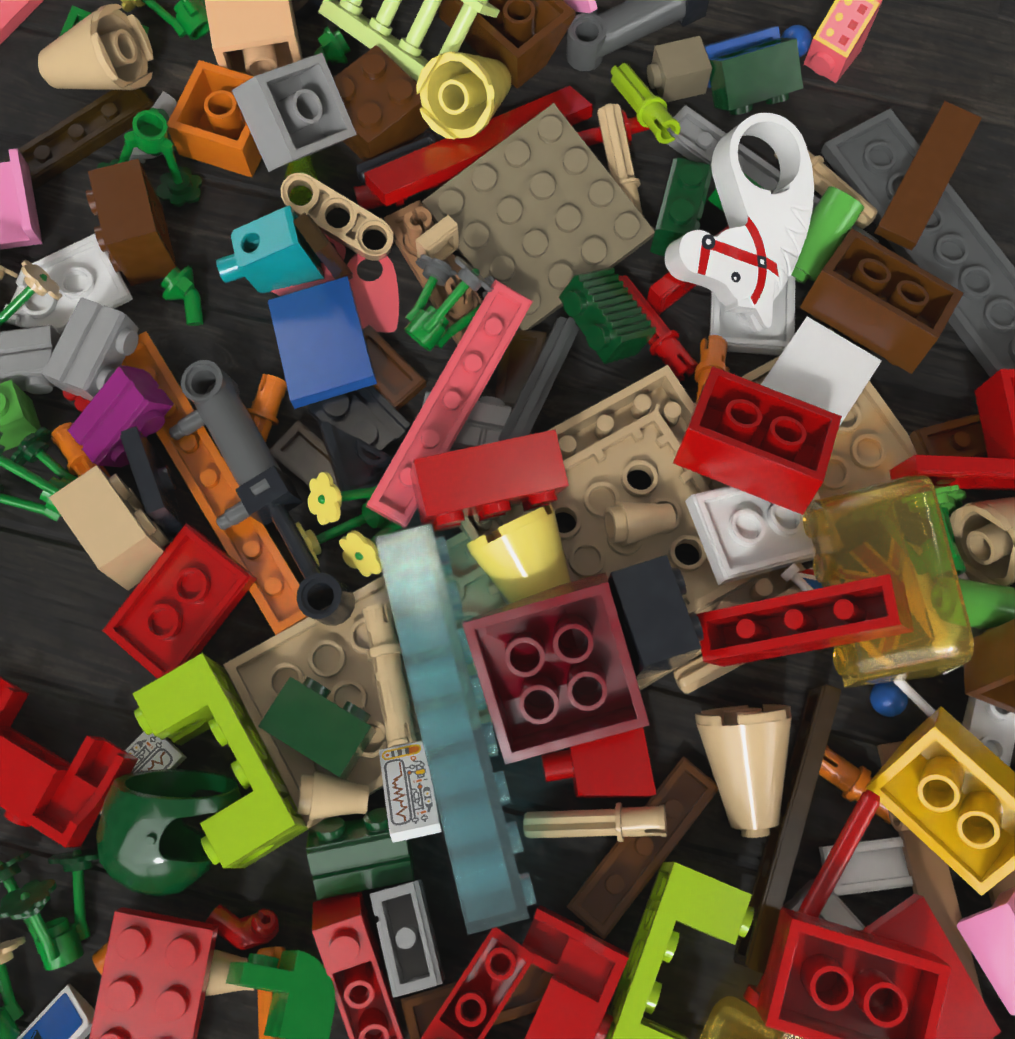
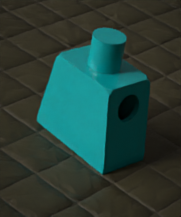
M290 205L234 229L231 234L234 253L216 260L219 274L225 283L246 277L260 293L324 279L320 258L293 223L298 216Z

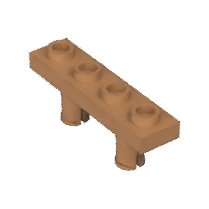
M418 200L384 217V221L390 226L393 232V240L420 285L424 288L428 279L423 276V269L416 264L418 258L416 239L435 224L429 210L424 208L421 201ZM452 253L443 261L458 273L461 267L455 262V256ZM457 274L455 275L456 283L450 277L444 286L436 284L429 298L435 309L441 306L462 281ZM469 287L445 315L449 321L446 328L453 325L483 302L476 291ZM468 326L452 337L457 345Z

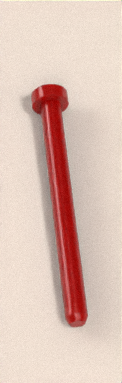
M866 790L861 794L797 912L819 918L880 805L879 795L870 790ZM764 974L757 986L748 984L742 995L755 1008L757 1007Z

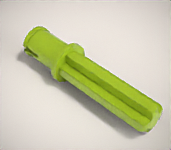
M622 63L619 67L614 65L611 69V74L613 75L611 82L635 110L637 121L643 127L649 128L659 143L668 144L674 141L675 138L668 131V128L670 127L675 134L679 135L681 127L680 123L667 111L666 102L661 97L654 96L627 63Z

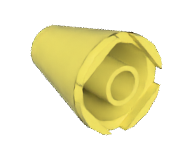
M446 52L432 58L421 70L416 85L417 94L420 93L422 108H420L421 115L433 131L447 139L469 138L478 134L487 126L511 88V75L508 68L499 60L462 52Z
M551 504L527 513L498 527V529L491 532L492 534L482 535L466 544L470 554L510 604L571 582L556 515Z

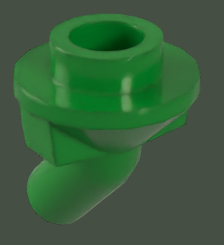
M327 26L324 28L323 35L318 38L321 46L317 48L314 55L323 53L327 65L328 61L333 66L338 63H349L345 56L351 52L347 42L339 29L332 33Z
M190 266L185 267L183 270L175 267L161 283V286L166 289L162 297L165 300L182 299L185 307L186 325H203L201 297L194 286L193 269Z

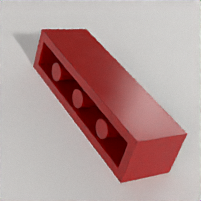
M892 574L696 614L704 634V640L700 641L703 662L722 667L914 632L905 585Z

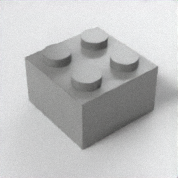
M323 53L256 75L232 90L268 172L357 135Z

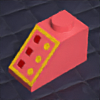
M835 0L813 37L804 65L811 68L818 75L837 83L861 52L883 0Z

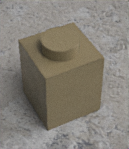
M696 36L654 47L652 63L647 66V78L651 89L656 88L658 96L665 102L706 93L712 66L701 37Z

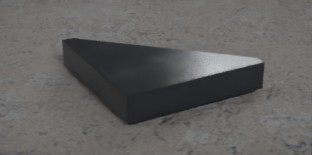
M328 421L318 423L339 490L347 491L378 485L393 457L337 428Z

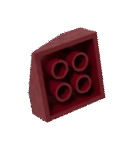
M606 572L553 587L462 622L505 765L650 725Z

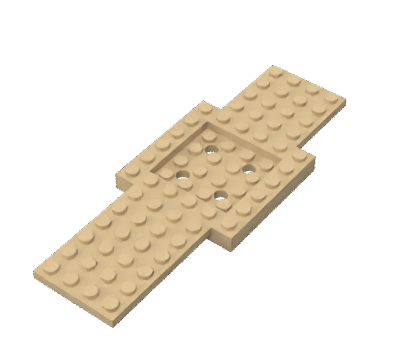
M780 356L747 373L742 378L761 385ZM668 365L549 429H556L569 486L557 494L558 500L550 502L555 514L565 512L573 516L576 521V527L572 531L560 533L571 582L606 572L607 578H609L610 573L667 555L671 567L677 566L683 575L687 593L682 595L688 613L695 612L698 614L803 592L791 579L786 582L780 576L788 567L718 585L685 501L693 494L729 485L673 464L696 402L693 403ZM868 381L839 426L824 482L817 491L832 525L854 513V508L861 502L866 501L875 491L897 488L895 485H891L889 470L913 455H917L908 433L870 381ZM635 470L644 471L651 478V486L644 490L635 489L628 483L627 475ZM616 501L651 504L670 503L675 512L676 524L674 530L664 531L622 546L620 543H611L608 540L604 526V512L606 507L614 506ZM517 505L511 507L512 510L506 512V516L480 522L478 514L467 516L465 521L461 522V526H459L462 531L461 533L353 592L355 608L351 617L344 623L328 626L308 617L223 664L297 809L302 774L314 775L315 770L331 776H338L258 727L290 677L303 684L308 676L328 688L331 693L327 699L339 707L343 708L346 701H349L371 715L367 724L372 726L376 733L347 780L369 785V796L383 788L379 750L388 747L373 662L367 660L366 650H370L362 609L367 606L381 603L383 607V604L391 603L398 643L403 644L404 654L400 656L413 725L418 742L426 740L430 760L493 724L462 622L510 603L470 554L466 544L482 535H490L498 527L532 511L524 512L523 506ZM683 543L693 545L699 553V561L693 565L681 563L676 558L675 548ZM801 563L796 564L800 568L798 572L805 570ZM701 649L696 653V655L692 659L702 654ZM677 668L637 680L640 690ZM301 814L308 829L316 827L320 821L327 819L309 820V815Z

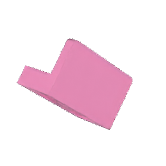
M18 148L9 149L10 162L0 163V249L43 244L29 165Z
M1014 887L1000 893L992 907L962 918L957 924V929L1011 1015H1015Z

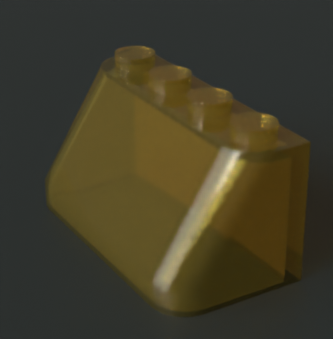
M926 475L901 477L816 499L810 503L803 516V526L806 535L812 539L815 551L813 571L816 580L821 582L822 588L892 574L905 585L914 632L835 646L833 662L837 673L842 675L845 688L935 677L971 660L974 651L973 634L936 491L929 477Z

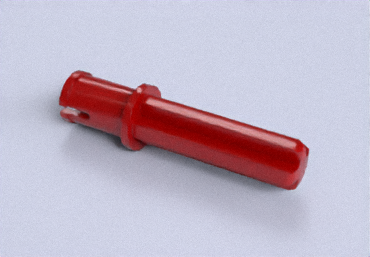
M619 275V281H623V287H628V293L633 294V300H637V306L642 307V313L646 314V320H651V326L656 327V333L648 341V344L651 346L649 351L652 356L658 355L662 362L670 367L679 382L685 380L684 373L689 378L695 373L698 362L691 357L678 340L679 333L667 327L628 276Z

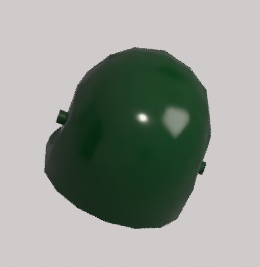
M182 769L146 770L125 774L114 779L104 800L96 835L99 862L113 880L132 892L164 896L186 890L203 876L213 863L208 858L201 843V838L205 835L185 824L183 817L218 812L242 798L238 782L229 776L219 773ZM198 790L222 792V794L214 796L190 797Z

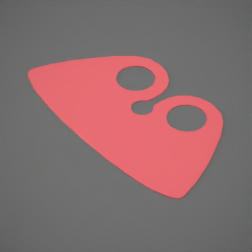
M325 235L334 244L336 251L344 260L346 254L345 246ZM355 254L347 266L353 273V278L349 282L362 328L364 329L370 325L376 332H395L399 319V292L397 276L392 261L388 256L379 260L383 267L382 275L375 281H364L358 276L357 267L365 258ZM321 263L324 279L272 290L271 292L278 296H284L336 279L324 263Z

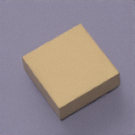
M447 215L416 239L417 257L420 258L424 254L432 259L437 258L443 261L455 252L459 246L458 224Z

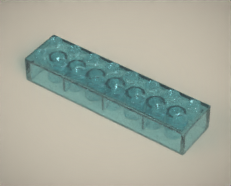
M431 523L377 536L375 541L467 934L528 919L527 906L537 903L529 872L518 873L514 854L523 852V847L516 821L509 823L505 821L502 805L511 803L504 772L493 773L490 757L498 756V748L491 721L483 724L480 721L478 711L487 709L486 700L478 674L469 676L467 665L473 664L474 661L464 628L457 629L456 620L464 618L456 581L446 583L445 580L446 576L453 575L445 537L435 538Z

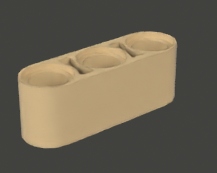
M293 173L283 181L281 198L285 206L290 205L298 217L304 212L309 214L325 235L365 259L379 261L390 253L393 245V232L384 220L310 175ZM297 186L308 187L313 192L311 201L304 206L295 205L290 201V193ZM334 208H342L348 212L350 220L342 228L331 227L326 221L328 212ZM369 230L381 231L386 238V244L379 250H370L362 241L363 235Z

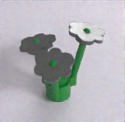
M422 254L416 260V264L423 269V276L428 280L415 306L405 317L409 324L404 330L414 341L429 352L435 345L442 349L451 337L471 323L480 305L445 329L449 324L445 315L469 287L477 292L482 286L485 290L483 298L494 289L492 284L495 279L489 275L487 278H483L477 268L473 269L459 256L454 259L461 267L458 273L452 270L446 262L437 258L432 259ZM457 274L462 281L441 306L435 309L430 305L424 311L436 284L444 286L450 277L456 283L455 275Z

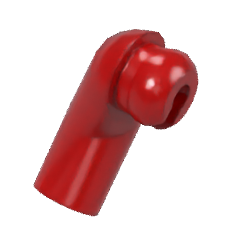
M219 904L205 922L219 925L217 934L239 950L267 944L279 931L278 917L270 909L258 910V913L239 918Z

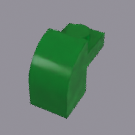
M300 950L282 951L279 968H277L279 958L249 953L247 962L230 963L226 984L273 992L264 1031L265 1036L282 1039H329L335 1011V990L331 977L327 975L323 964L319 960Z

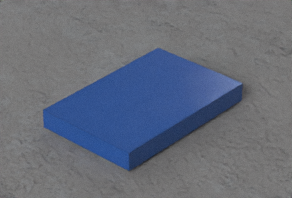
M347 276L268 300L289 398L294 409L377 384L353 291Z

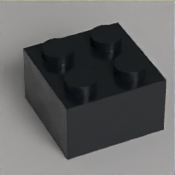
M667 555L610 573L608 582L637 680L686 665L701 649L699 641L704 640V634L696 613H688L682 595H685L687 590L680 569L677 566L672 568Z

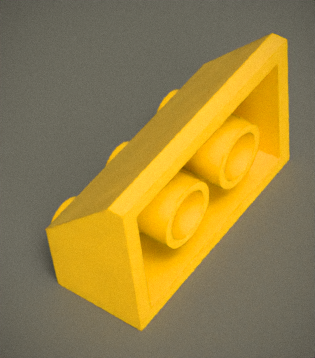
M940 706L907 736L867 784L866 789L879 795L880 802L982 896L1015 870V772Z

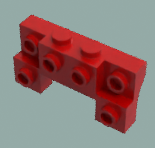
M0 676V807L6 810L4 817L20 826H32L65 848L82 846L103 807L105 797L114 779L130 774L138 758L103 737L86 736L72 763H69L11 727L29 693Z
M540 905L535 912L534 919L522 946L536 955L532 962L533 965L553 975L525 1039H605L614 1016L606 1013V1010L627 964L629 953L584 931L585 927Z

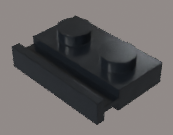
M372 385L307 406L309 413L319 423L328 421L337 428L385 453L395 446L397 440L405 433L407 434L411 428L410 423Z

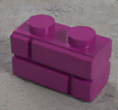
M119 365L68 429V432L75 441L83 446L82 450L91 462L97 466L122 468L129 464L120 437L122 435L121 431L136 426L147 438L148 435L160 430L165 423L164 416L174 403L162 389L158 388V383L144 369Z

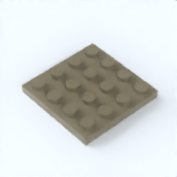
M554 103L422 201L423 207L429 210L435 223L449 215L458 224L459 246L457 251L473 269L477 268L483 278H487L490 275L495 280L533 301L518 327L521 330L533 329L563 306L559 296L575 275L613 268L653 238L655 233L654 229Z

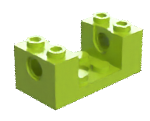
M201 653L132 693L139 708L134 710L135 717L147 735L153 733L154 736L161 740L170 738L173 743L181 746L206 730L211 729L221 746L228 744L237 760L231 763V767L244 789L250 786L253 789V792L200 823L206 836L201 838V843L205 853L214 865L221 863L223 868H246L308 830L301 814H297L298 809L225 668Z
M663 862L659 868L631 946L629 959L608 1011V1014L614 1016L605 1039H688L684 1034L643 1017L644 1012L652 1014L657 1005L662 983L655 980L662 960L670 963L679 940V933L673 931L675 923L677 921L714 938L735 945L738 935L744 938L751 926L754 908L748 905L752 894L676 862Z

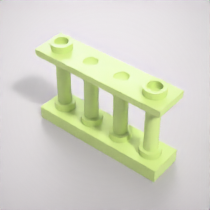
M323 0L318 11L320 14L371 49L377 45L405 73L418 82L421 70L429 62L421 56L423 49L420 45L442 0H424L407 37L401 38V40L391 35L393 28L390 25L402 0H384L376 18L371 17V20L361 14L363 11L361 6L363 0ZM461 0L464 4L438 55L459 51L477 13L497 18L500 10L488 3V0Z

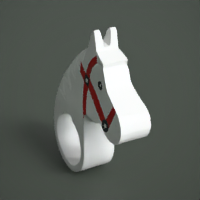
M758 113L746 118L724 135L714 149L711 163L712 175L729 229L716 236H712L702 230L690 231L670 243L665 253V265L674 278L711 290L717 299L725 305V312L744 313L754 332L761 331L762 327L764 329L771 327L773 300L784 288L798 261L809 229L814 197L812 163L804 138L794 124L786 118L773 113ZM742 136L758 137L768 143L776 153L780 164V178L772 194L770 190L755 186L742 172L738 161V145Z

